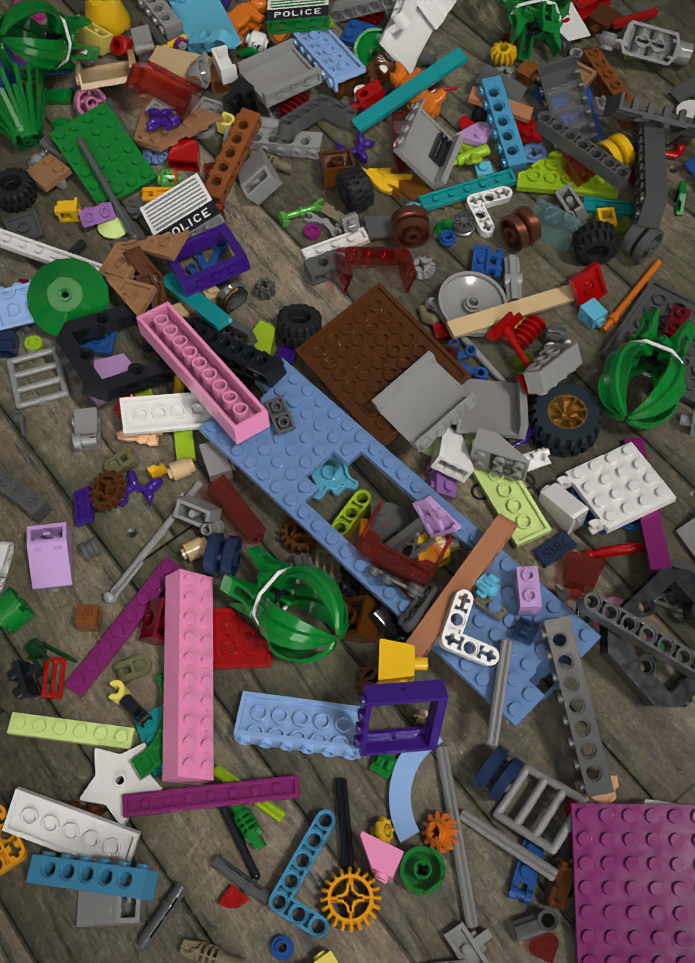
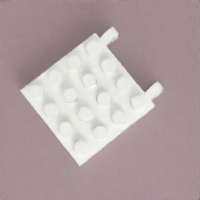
M632 442L565 472V476L557 479L559 485L565 490L572 486L596 519L589 521L590 527H588L592 535L603 529L607 533L614 531L676 500L674 493Z

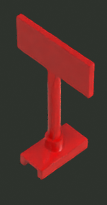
M509 311L486 334V337L490 341H501L504 337L506 340H509L523 366L527 369L531 363L515 338V332L513 331V328L523 319V316L520 312L514 316ZM518 374L516 378L526 395H537L528 393L524 374Z

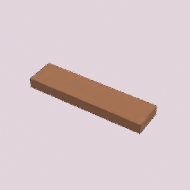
M473 86L467 102L483 107V98L478 94V87ZM508 99L514 119L529 123L534 108Z

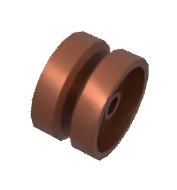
M406 205L397 209L391 216L393 237L398 246L408 249L417 248L424 245L431 238L429 216L425 208L418 205Z
M520 206L499 220L502 238L514 251H521L529 244H533L541 238L542 231L539 220L534 212L526 206Z

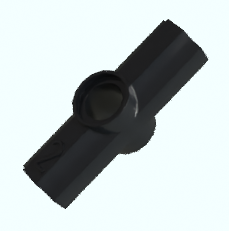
M380 604L370 614L372 619L385 631L386 640L405 643L412 634L411 632L405 633L398 624L399 619L384 604Z

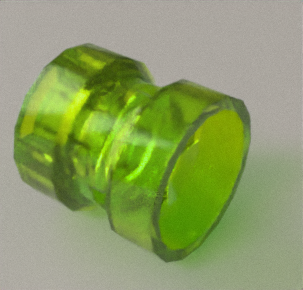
M524 351L530 363H533L532 354ZM516 354L513 370L518 375L519 372L523 373L526 369Z

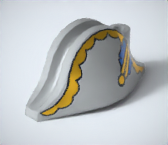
M205 51L191 62L186 71L187 79L193 85L202 86L204 89L208 87L211 80L208 54Z

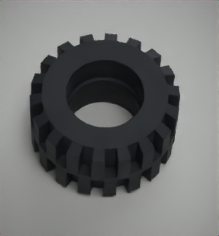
M359 165L337 173V189L344 205L350 212H358L374 204V191L371 181Z
M7 168L5 171H0V209L2 208L3 211H8L9 213H19L20 211H26V208L32 207L31 204L36 202L35 199L38 195L30 174L21 168Z
M599 220L586 223L584 226H580L572 236L575 257L581 264L590 265L594 261L603 264L613 259L618 254V249H620L616 229L613 224L607 221Z
M290 304V306L280 309L277 314V338L281 340L282 344H286L287 347L298 348L322 328V315L318 310H315V307L307 304Z

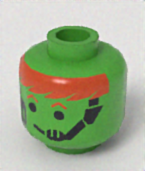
M162 168L160 172H157V186L175 187L181 183V174H177L175 168Z

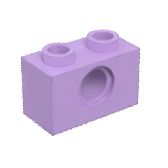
M538 566L516 567L514 585L517 616L539 615L542 602Z

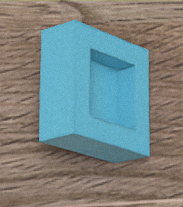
M490 160L473 165L476 178L494 173Z

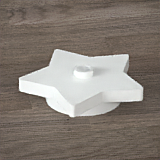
M143 743L122 754L96 748L94 750L95 777L81 795L80 800L107 806L117 822L126 825L129 818H123L124 794L163 790L151 775L140 781L130 763L133 758L142 753L148 746ZM124 778V782L118 785L119 780Z

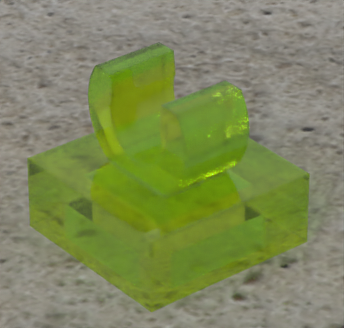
M628 215L622 217V223L617 224L616 229L619 232L616 233L618 238H623L634 225Z

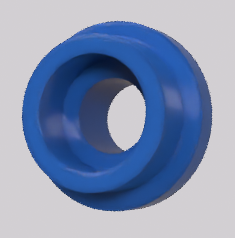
M444 230L439 236V242L443 246H452L456 242V235L451 230Z
M278 936L272 942L271 952L276 959L287 960L294 952V943L287 936ZM281 943H285L287 946L285 952H279L278 946Z

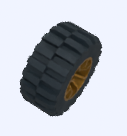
M558 383L547 394L535 396L528 417V423H530L531 432H533V441L536 445H541V448H548L551 455L561 454V457H568L571 454L572 457L577 456L579 452L584 453L588 451V448L594 445L603 423V409L599 406V400L593 398L594 394L589 390L585 391V388L580 385L576 387L573 383H568V385Z

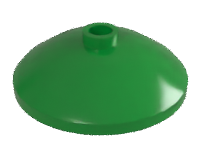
M369 28L357 37L354 43L353 54L365 67L374 59L372 54L377 55L378 53L383 54L386 52L379 44L385 29Z

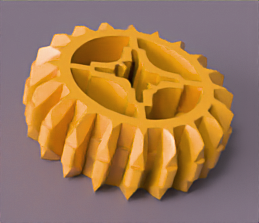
M348 867V874L345 875L343 869L340 868V877L337 878L335 873H331L334 881L325 880V884L329 886V889L321 888V892L327 895V897L320 898L321 903H327L321 910L322 912L330 911L325 917L327 921L332 917L335 918L332 922L333 927H336L341 922V931H344L345 926L349 925V931L353 932V925L357 924L358 930L361 931L362 921L369 926L370 921L367 917L370 916L373 919L377 917L372 912V909L380 910V906L374 904V901H381V896H374V893L378 892L380 888L379 886L371 887L375 883V879L371 878L367 881L366 879L369 875L367 871L361 877L359 876L361 873L360 868H357L356 873L352 874V868ZM353 880L363 884L369 895L357 893L354 890ZM347 881L345 892L332 896L335 888L340 883ZM350 887L353 897H357V900L353 901L352 911H350L348 901L344 902V898H348ZM369 902L366 911L361 916L354 918L356 906ZM332 903L344 905L347 908L348 919L338 915L333 909Z

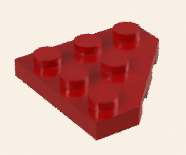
M231 608L213 609V670L272 668V651L269 649L267 641L262 639Z

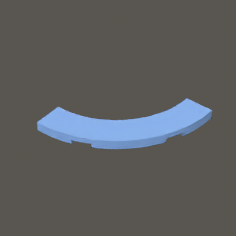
M440 736L437 746L443 743ZM432 750L401 753L395 764L389 789V810L393 828L400 843L420 832L412 813L411 788L419 765Z

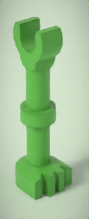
M318 199L313 205L304 208L301 206L297 210L287 213L284 210L278 211V218L282 227H287L290 224L289 219L304 217L306 212H321L320 209L323 207L321 205H324V199Z

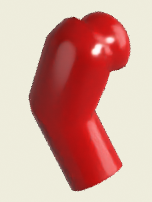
M679 143L674 150L665 149L666 158L677 159L685 153V145Z

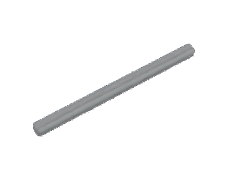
M440 746L437 747L436 755L446 813L451 814L450 820L458 821L454 828L460 830L458 834H455L459 841L452 842L465 925L467 928H476L478 926V919L448 748Z

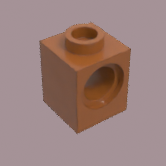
M526 59L516 70L515 80L529 88L537 79V66L539 65Z
M78 604L75 625L83 632H101L103 612L96 604Z

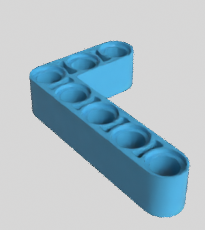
M327 809L319 811L269 898V906L274 913L316 939H322L329 933L327 919L295 898L335 829V816ZM325 816L332 819V823L327 827L320 825V820ZM313 836H318L321 839L320 844L316 847L309 845V839ZM301 856L309 858V864L306 867H299L297 865V861ZM290 876L298 879L297 885L293 888L286 886V880ZM278 897H284L286 900V904L282 909L274 907V901ZM303 909L305 911V918L302 921L294 920L293 914L295 910ZM316 921L325 923V930L320 934L313 932V924Z

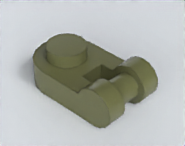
M125 447L109 457L104 463L105 470H115L122 474L128 469L138 466L140 460L137 456L133 455V450L130 447Z
M137 655L114 664L113 668L115 673L118 674L119 678L117 680L127 685L131 681L148 675L151 672L152 663L147 656ZM131 668L132 672L126 674L125 670Z

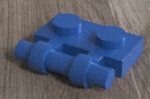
M474 245L471 271L487 276L489 273H492L494 280H500V276L503 273V249L498 248L496 252H491L492 246ZM490 260L494 261L495 265H491Z

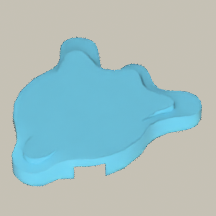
M335 455L311 474L313 483L319 488V493L313 497L315 501H321L328 491H331L334 496H339L344 490L356 491L359 488L358 481L350 476L348 467L336 458Z

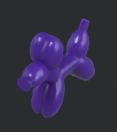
M150 108L147 111L150 117L146 123L147 129L153 131L162 125L166 131H170L172 127H177L181 124L180 116L177 114L170 115L174 108H164L162 110Z
M357 133L356 148H351V150L360 162L367 163L368 157L364 148L375 146V140H365V136L362 133ZM337 141L335 142L337 150L346 149L344 145L339 144Z
M130 469L127 476L129 484L126 485L128 489L124 491L126 497L121 498L123 503H119V505L125 507L129 500L128 495L133 493L134 490L144 492L149 505H153L154 492L163 484L162 477H155L147 485L138 483L135 471Z

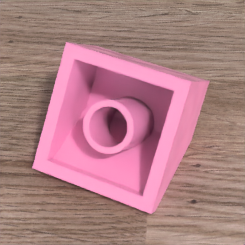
M362 831L360 835L361 844L371 872L375 876L374 879L384 884H387V881L392 883L401 864L404 851Z

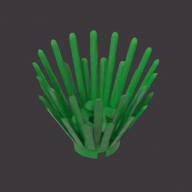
M13 63L17 84L13 83L12 85L16 96L15 99L5 71L0 66V75L11 100L10 103L5 90L0 87V132L13 143L15 149H17V146H19L20 150L35 148L38 146L37 141L45 137L43 130L48 93L46 94V87L43 90V71L40 74L39 83V67H36V87L33 94L31 67L29 63L26 64L28 82H26L27 93L24 94L18 65Z

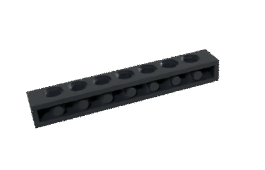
M183 316L185 321L227 367L271 388L287 373L281 358L269 355L266 351H260L253 345L249 346L228 334H222L216 329L213 330L205 324H200L194 319Z

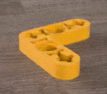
M0 805V818L5 823L8 810ZM4 823L0 824V859L2 861L0 876L23 862L28 854L27 846L21 837L12 834L8 839L2 838L1 833ZM13 843L16 848L21 849L19 851L20 856H12L14 853L13 847L11 845L6 847V845Z

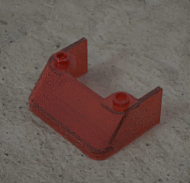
M146 59L132 64L123 88L124 90L133 89L132 91L138 95L148 93L175 108L174 110L181 120H185L192 113L203 92V89L196 84Z
M341 246L336 249L334 254L343 293L347 292L353 277L351 265H398L405 293H409L417 276L411 252L404 247Z
M380 500L356 542L355 551L357 555L409 583L412 581L422 587L427 586L435 575L453 538L449 536L435 563L430 560L415 561L383 544L381 536L372 531L380 517L384 504Z

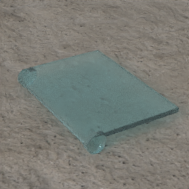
M539 197L532 211L538 218L542 234L540 240L566 253L572 243L574 232L582 226L584 221Z

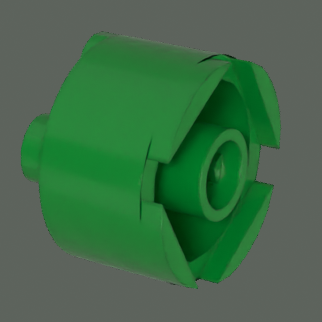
M9 586L0 593V626L3 629L7 628L11 634H14L35 618V614L28 603L18 596L19 593Z
M416 846L411 848L401 860L400 880L404 888L415 896L425 897L434 894L441 887L445 877V863L442 856L430 847ZM419 866L422 869L427 868L426 876L417 874Z

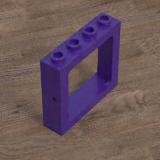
M226 223L188 238L175 261L166 259L186 297L251 269L247 255ZM225 240L235 254L231 258L190 276L185 274L179 263V260Z
M444 679L364 685L363 694L359 695L360 708L357 710L358 722H356V734L354 735V746L359 748L360 756L437 750L448 701ZM430 702L424 726L368 731L372 706Z

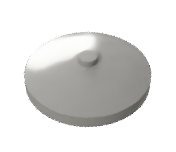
M474 271L458 272L448 277L442 284L437 296L438 311L445 323L508 303L503 289L495 280L485 274ZM489 328V329H486V330H483V331H480V332H476V333H473V334H470V335H467V336H471V337L486 336V334H487L492 328Z

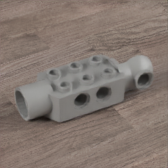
M635 20L629 21L624 26L620 39L617 38V34L603 31L602 34H596L599 49L612 51L613 48L618 49L620 55L663 67L668 66L670 63L686 66L691 58L694 47L693 43L680 40L678 32Z

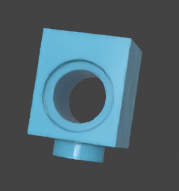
M592 298L580 306L577 317L592 331L596 327L600 328L604 325L608 311L595 298Z

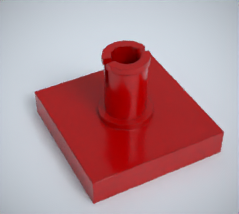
M592 262L568 280L577 310L592 298L598 300L608 293L599 262Z

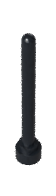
M216 779L206 785L220 784V781ZM219 807L218 809L252 879L259 880L260 872L228 807Z

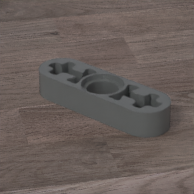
M433 582L422 586L425 588L424 597L414 598L398 620V624L405 633L416 629L439 597L440 591Z

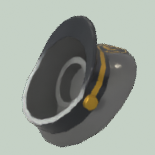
M235 282L222 288L217 293L216 300L218 304L226 306V313H231L245 302L248 297V291L243 283Z

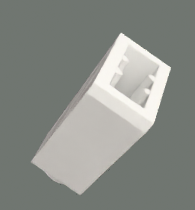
M449 427L444 435L435 439L430 467L465 483L473 473L474 467L462 433H456V429Z
M554 483L551 486L546 485L540 490L538 501L563 531L565 530L570 534L583 525L589 510L586 505L558 483Z

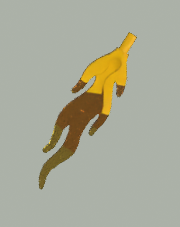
M362 168L368 175L371 184L377 190L398 199L401 198L402 194L410 201L419 203L417 200L418 196L434 192L433 189L425 188L428 187V184L420 177L411 174H399L398 169L369 168L367 170ZM460 203L449 205L454 209L467 210L466 205Z

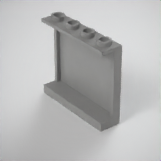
M293 38L237 63L240 77L254 86L256 96L266 108L323 83L321 68L319 66L313 68L295 48Z
M423 98L420 101H415L410 106L411 110L405 118V124L400 129L401 133L395 141L393 152L435 191L446 185L464 138L460 134L451 138L422 108L425 102ZM442 131L444 133L443 137L447 136V141L451 140L453 143L444 165L439 167L428 156L437 134Z

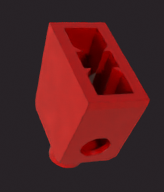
M378 79L355 92L357 101L349 106L362 113L384 98V89Z
M193 136L180 139L178 144L171 147L167 156L169 168H175L177 171L200 172V149L198 141L194 140Z

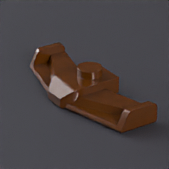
M140 246L124 251L122 254L139 273L138 276L133 278L134 281L153 285L157 288V292L150 302L151 309L167 302L164 278Z

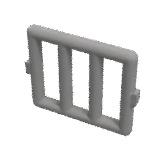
M55 346L35 351V349L29 350L27 354L6 360L16 409L21 410L39 404L44 406L48 405L47 402L69 396L63 364L55 353ZM53 354L54 362L15 371L14 364ZM52 369L57 370L58 376L23 386L18 385L17 379ZM60 383L61 391L25 401L21 399V393Z
M526 763L513 783L509 784L506 788L505 795L493 812V818L550 854H556L569 832H571L570 814L552 843L540 836L565 796L577 801V803H588V798ZM528 774L539 779V781L513 820L503 813ZM549 785L558 790L534 830L531 831L524 827L522 823L545 787Z

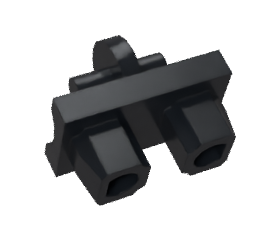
M18 659L14 661V667L7 672L12 682H19V686L13 689L14 697L22 700L27 697L36 698L40 696L37 685L40 683L39 678L43 676V670L41 668L35 669V665L30 664V662H20Z

